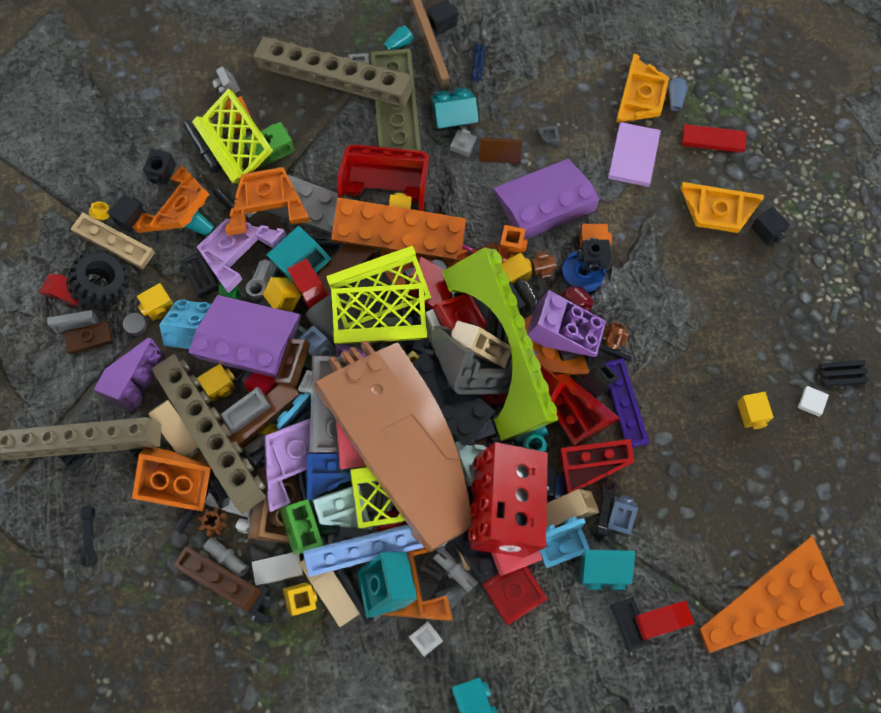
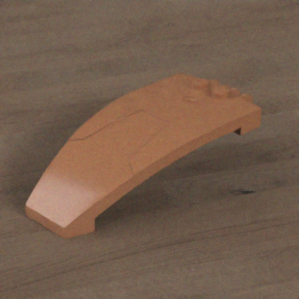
M364 341L361 343V348L366 357L363 358L355 347L350 348L349 353L345 350L341 352V358L346 365L343 368L336 357H330L329 364L334 372L316 381L314 389L325 407H329L368 469L413 530L412 536L432 552L472 527L469 498L460 458L449 427L435 398L399 343L397 342L375 352L370 344Z

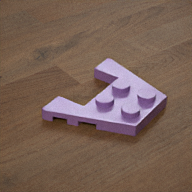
M226 218L197 248L222 286L229 293L243 280L240 274L230 269V267L257 240L274 248L287 236L283 229L271 230L268 226L261 225L256 227L246 222L247 233L228 236L225 228L229 224L230 219Z
M311 419L264 436L267 506L269 512L291 504L282 480L306 470L307 453H337L309 452Z

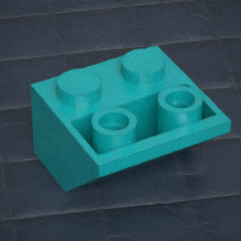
M457 88L455 92L451 93L438 91L435 92V95L430 96L435 123L438 128L479 122L476 97L467 88Z
M299 226L267 254L269 259L293 284L294 282L287 268L307 259L315 273H317L331 260L319 244Z

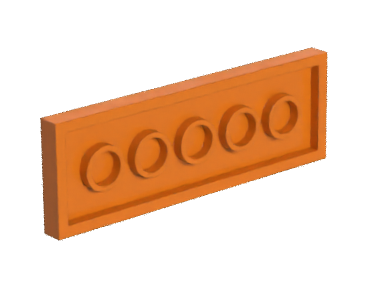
M337 198L331 242L394 252L413 246L416 255L460 262L466 218Z

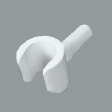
M249 515L247 520L239 518L236 524L238 532L245 534L249 532L251 515Z

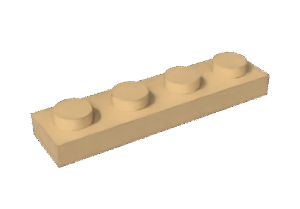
M82 213L71 227V231L76 235L142 270L155 254L154 250L85 213Z

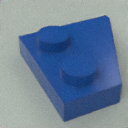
M307 453L306 500L311 501L315 499L314 497L336 488L339 484L351 480L350 470L355 468L340 469L338 453Z

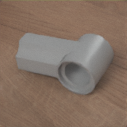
M265 259L260 261L252 280L246 284V292L250 301L254 304H259L265 298L262 294L270 278L275 277L278 271V267L271 261Z

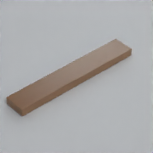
M409 0L441 90L447 91L450 88V77L422 1Z

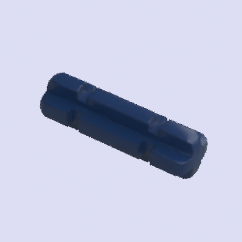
M483 44L475 46L471 71L472 81H480L482 79L486 47Z

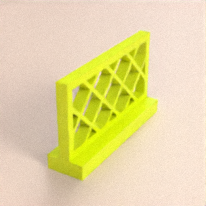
M230 89L226 90L203 117L197 116L192 121L232 183L239 184L242 174L252 173L273 152L245 108ZM230 98L232 100L231 110H225L226 101ZM216 113H219L218 124H213L211 118ZM225 113H230L229 124H224ZM236 113L242 115L241 125H235ZM223 128H229L228 139H223L222 137ZM235 128H241L239 140H234ZM246 129L252 130L251 140H245ZM233 143H239L238 154H233L232 152ZM245 143H251L250 155H244ZM257 144H261L264 148L260 155H256ZM243 158H249V166L244 170L242 167Z
M413 246L326 276L330 289H338L344 286L355 288L364 279L375 282L373 286L377 284L389 286L379 281L382 273L389 271L396 275L392 285H395L398 276L410 281V284H423L424 301L431 299ZM413 262L416 270L413 278L400 273L403 265ZM400 267L398 272L392 270L394 268ZM416 275H418L420 282L415 280ZM357 282L355 287L350 285L352 283ZM408 290L404 298L411 299L409 302L414 305L419 298L408 295ZM388 291L384 300L385 303H387L391 291ZM362 293L363 295L368 297L364 304L365 307L367 306L370 298L373 300L376 299L370 293ZM336 294L337 304L342 307V302L346 304V308L347 305L351 302L352 298L350 297L347 302L343 299H340L338 297V294ZM402 300L401 304L394 306L392 309L398 311L409 307V305ZM382 304L379 312L374 314L377 317H381L388 309L383 310L384 305ZM351 306L361 311L360 315L365 311L363 308H360L358 306ZM367 312L366 314L369 316L363 317L359 323L362 324L375 318ZM345 314L341 317L345 329L350 328L354 323L353 321L348 323Z
M423 284L331 289L335 345L361 344L364 341L378 343L427 339ZM419 289V299L414 305L403 297L408 290ZM398 290H404V292H403L402 294H400V293L397 292V291H398ZM386 291H393L398 296L391 306L381 299V296ZM363 292H369L376 298L368 308L357 300ZM351 293H358V294L356 295V297H354ZM336 294H347L353 300L343 309L337 304ZM400 299L411 307L403 317L392 309ZM377 301H380L388 308L380 319L370 311ZM354 302L365 310L357 320L346 312ZM418 303H420V311L416 308ZM337 308H339V309L342 311V312L339 314V316H338V313H337ZM412 310L420 315L421 325H411L405 320ZM390 311L400 319L394 327H388L382 321ZM367 312L377 320L372 328H365L359 323ZM344 314L354 322L349 329L338 330V320ZM402 322H404L407 326H399V325H400ZM379 323L384 326L375 328ZM356 324H357L361 329H353V328H354V327L356 326Z
M368 467L350 470L358 528L405 521L400 513L397 517L390 518L383 512L391 502L390 499H388L381 510L369 502L377 490L386 497L388 496L380 489V484L376 486L372 483V481L377 480ZM368 482L375 490L366 500L359 495L357 484ZM360 499L365 502L362 507L360 506ZM367 504L379 512L373 521H362L361 512ZM381 514H382L384 517L387 518V519L377 520V519L380 517Z

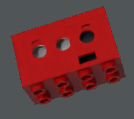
M495 442L475 456L472 464L475 473L471 485L473 503L470 508L472 527L469 530L471 549L524 558L546 548L548 453Z

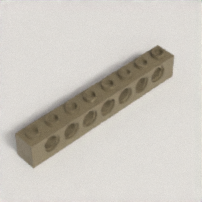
M263 37L254 54V59L261 69L404 108L413 90L411 75L405 72H396L386 67L370 65L367 62L354 61L348 57L335 56L329 52L316 51L310 47L305 48L294 43L282 42L276 38Z
M173 354L151 368L233 505L244 514L267 498L263 492V489L266 488L259 476L254 478L251 473L254 470L253 466L247 458L242 459L240 454L243 450L236 441L232 442L229 437L232 433L225 423L221 425L218 421L222 417L215 407L210 408L208 405L211 400L204 390L200 392L198 389L201 384L195 375H189L188 371L191 368L184 359L179 360ZM234 461L233 465L227 468L229 463ZM245 479V482L238 486L239 482Z
M148 417L3 430L0 431V461L160 447L161 424Z

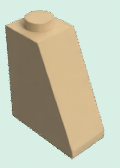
M169 398L148 413L152 420L161 424L162 434L176 453L191 458L199 452L198 445Z
M578 489L548 502L546 527L554 525L555 528H558L564 524L563 521L577 516L579 520L599 514L600 511L592 492Z

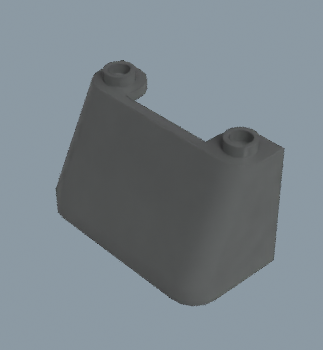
M383 272L379 281L392 285L386 273ZM364 279L360 281L358 287H372L375 282ZM357 282L352 283L350 285L355 287ZM386 291L381 296V299L383 301L385 300L388 291ZM391 291L387 303L391 305L398 298L393 291ZM330 294L310 308L306 316L311 326L314 325L335 348L331 331H334L332 295ZM338 294L340 299L348 302L350 297L347 294ZM362 294L357 300L364 305L368 297ZM370 298L366 307L368 308L374 300ZM402 299L395 306L401 304ZM377 301L370 311L373 314L379 312L382 303ZM341 302L342 308L344 309L346 304ZM356 302L353 303V305L362 308V307H361L359 304H357ZM353 307L346 311L356 320L361 311ZM406 307V308H403V309L398 310V311H396V312H397L401 317H403V316H402V310L407 309V312H408V310H409L410 308H409V307ZM390 313V314H387L385 317H397V316L394 315L393 313ZM345 315L347 322H352V320L347 315ZM341 318L338 320V330L345 328Z
M434 326L431 343L450 388L457 394L509 393L512 378V354L509 356L506 367L501 368L475 356V352L472 349L462 347L451 337L452 331L448 327ZM533 350L535 357H537L538 353L535 350Z

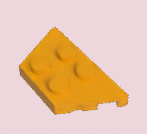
M637 54L633 55L616 120L617 123L660 116L669 77L662 72H658L650 63L648 65L644 64L639 60L640 56Z
M683 182L681 185L682 194L697 227L734 233L740 232L764 198V195L686 182Z

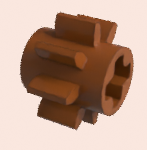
M546 250L536 252L535 258L531 259L534 275L539 274L541 279L552 277V271L556 270L553 254H546Z
M611 322L610 326L605 325L602 338H604L603 344L612 349H619L620 345L625 346L629 333L625 332L627 328L617 322Z
M215 507L214 512L205 509L206 514L203 517H198L202 521V526L199 527V530L202 532L207 530V536L210 538L213 533L222 536L221 531L223 528L229 527L224 522L228 516L225 513L219 515L220 509L218 507ZM213 518L216 519L214 527L211 526Z

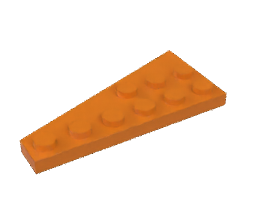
M811 536L806 539L804 543L788 554L787 557L771 568L746 591L698 629L707 653L844 605L814 537Z

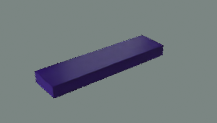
M624 358L605 362L620 378L608 391L615 414L620 417L617 421L623 440L631 439L632 448L648 445L649 440Z

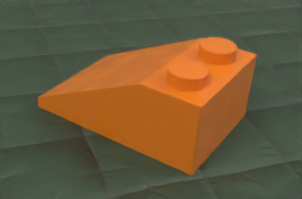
M156 447L144 448L138 457L132 499L203 512L211 467L208 464L170 450Z

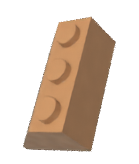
M266 466L258 468L257 476H259L266 487L263 489V492L267 497ZM296 474L283 479L282 482L291 503L286 506L301 502ZM267 498L252 507L248 539L290 543L279 509L269 512Z

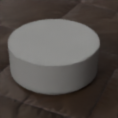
M131 313L125 317L123 327L128 334L138 336L146 330L147 321L141 314Z

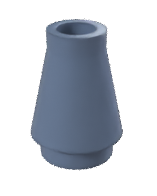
M672 79L668 85L670 110L672 111L682 110L688 89L684 79Z

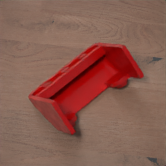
M365 145L347 146L337 175V198H344L345 195L350 197L358 196L363 192L364 188L405 191V194L411 197V202H419V211H423L426 197L429 154L418 150Z

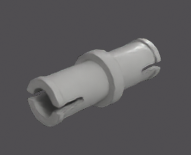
M215 537L210 538L205 543L203 549L214 556L221 567L225 566L240 578L247 572L249 567L234 555L235 552L232 549L225 548Z
M442 548L433 558L449 573L447 576L450 579L453 577L467 593L478 583L463 568L464 564L462 562L458 563L445 548Z

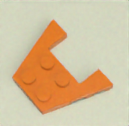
M181 165L170 178L175 185H178V188L155 216L142 213L132 228L137 233L184 228L191 222L193 215L204 205L205 200L210 194Z
M284 167L242 174L235 195L236 202L234 208H231V218L229 224L226 225L225 232L228 236L247 233L246 213L288 206L291 225L310 222L308 213Z
M532 315L524 319V327L526 329V332L528 330ZM532 341V348L538 353L536 358L551 373L567 374L568 376L578 375L581 378H584L589 373L584 357L562 361L557 349L547 348Z
M425 547L407 551L417 599L403 609L382 615L453 620L447 596L423 602L414 556L430 552Z

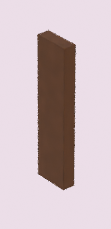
M185 546L173 567L246 612H249L261 592L260 589L188 546Z

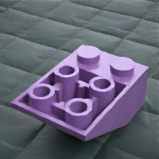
M548 290L536 303L527 335L532 341L547 348L596 357L606 321Z
M147 338L107 367L94 390L108 403L133 412L135 407H138L141 403L145 388L149 387L152 382L153 371L151 368L163 361L162 351L151 338Z

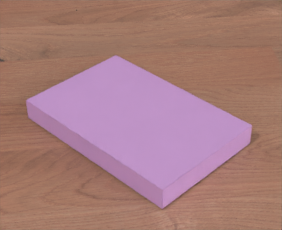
M620 122L608 179L649 187L661 130Z

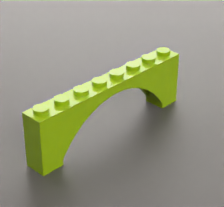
M482 248L442 271L449 292H465L482 301L498 317L507 334L512 354L511 385L504 407L499 416L494 419L501 441L516 439L557 421L556 406L551 401L548 384L543 379L540 362L535 357L532 340L527 335L524 327V318L519 313L517 299L511 291L509 277L504 272L502 258L497 250Z

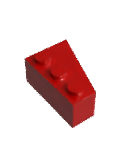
M567 374L555 375L565 385L553 403L557 409L558 421L573 445L587 443L620 419V417Z
M631 439L566 447L557 450L561 476H564L565 480L564 495L582 489L634 463Z

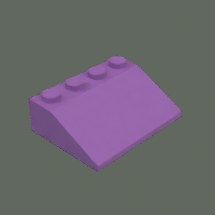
M569 158L494 188V192L511 225L526 229L524 239L531 238L596 211L599 197L590 181Z
M217 295L195 331L189 353L201 360L276 378L288 339H294L301 315Z

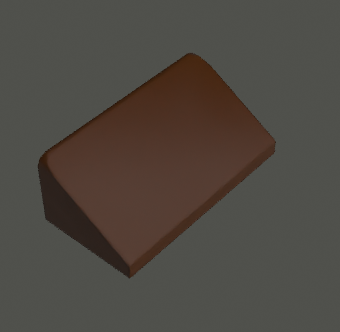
M480 137L479 161L519 164L522 140Z

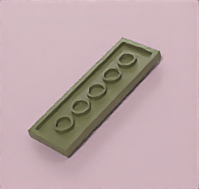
M411 49L371 52L373 66L386 67L396 72H405L411 75L413 90L405 108L375 100L379 147L421 151Z

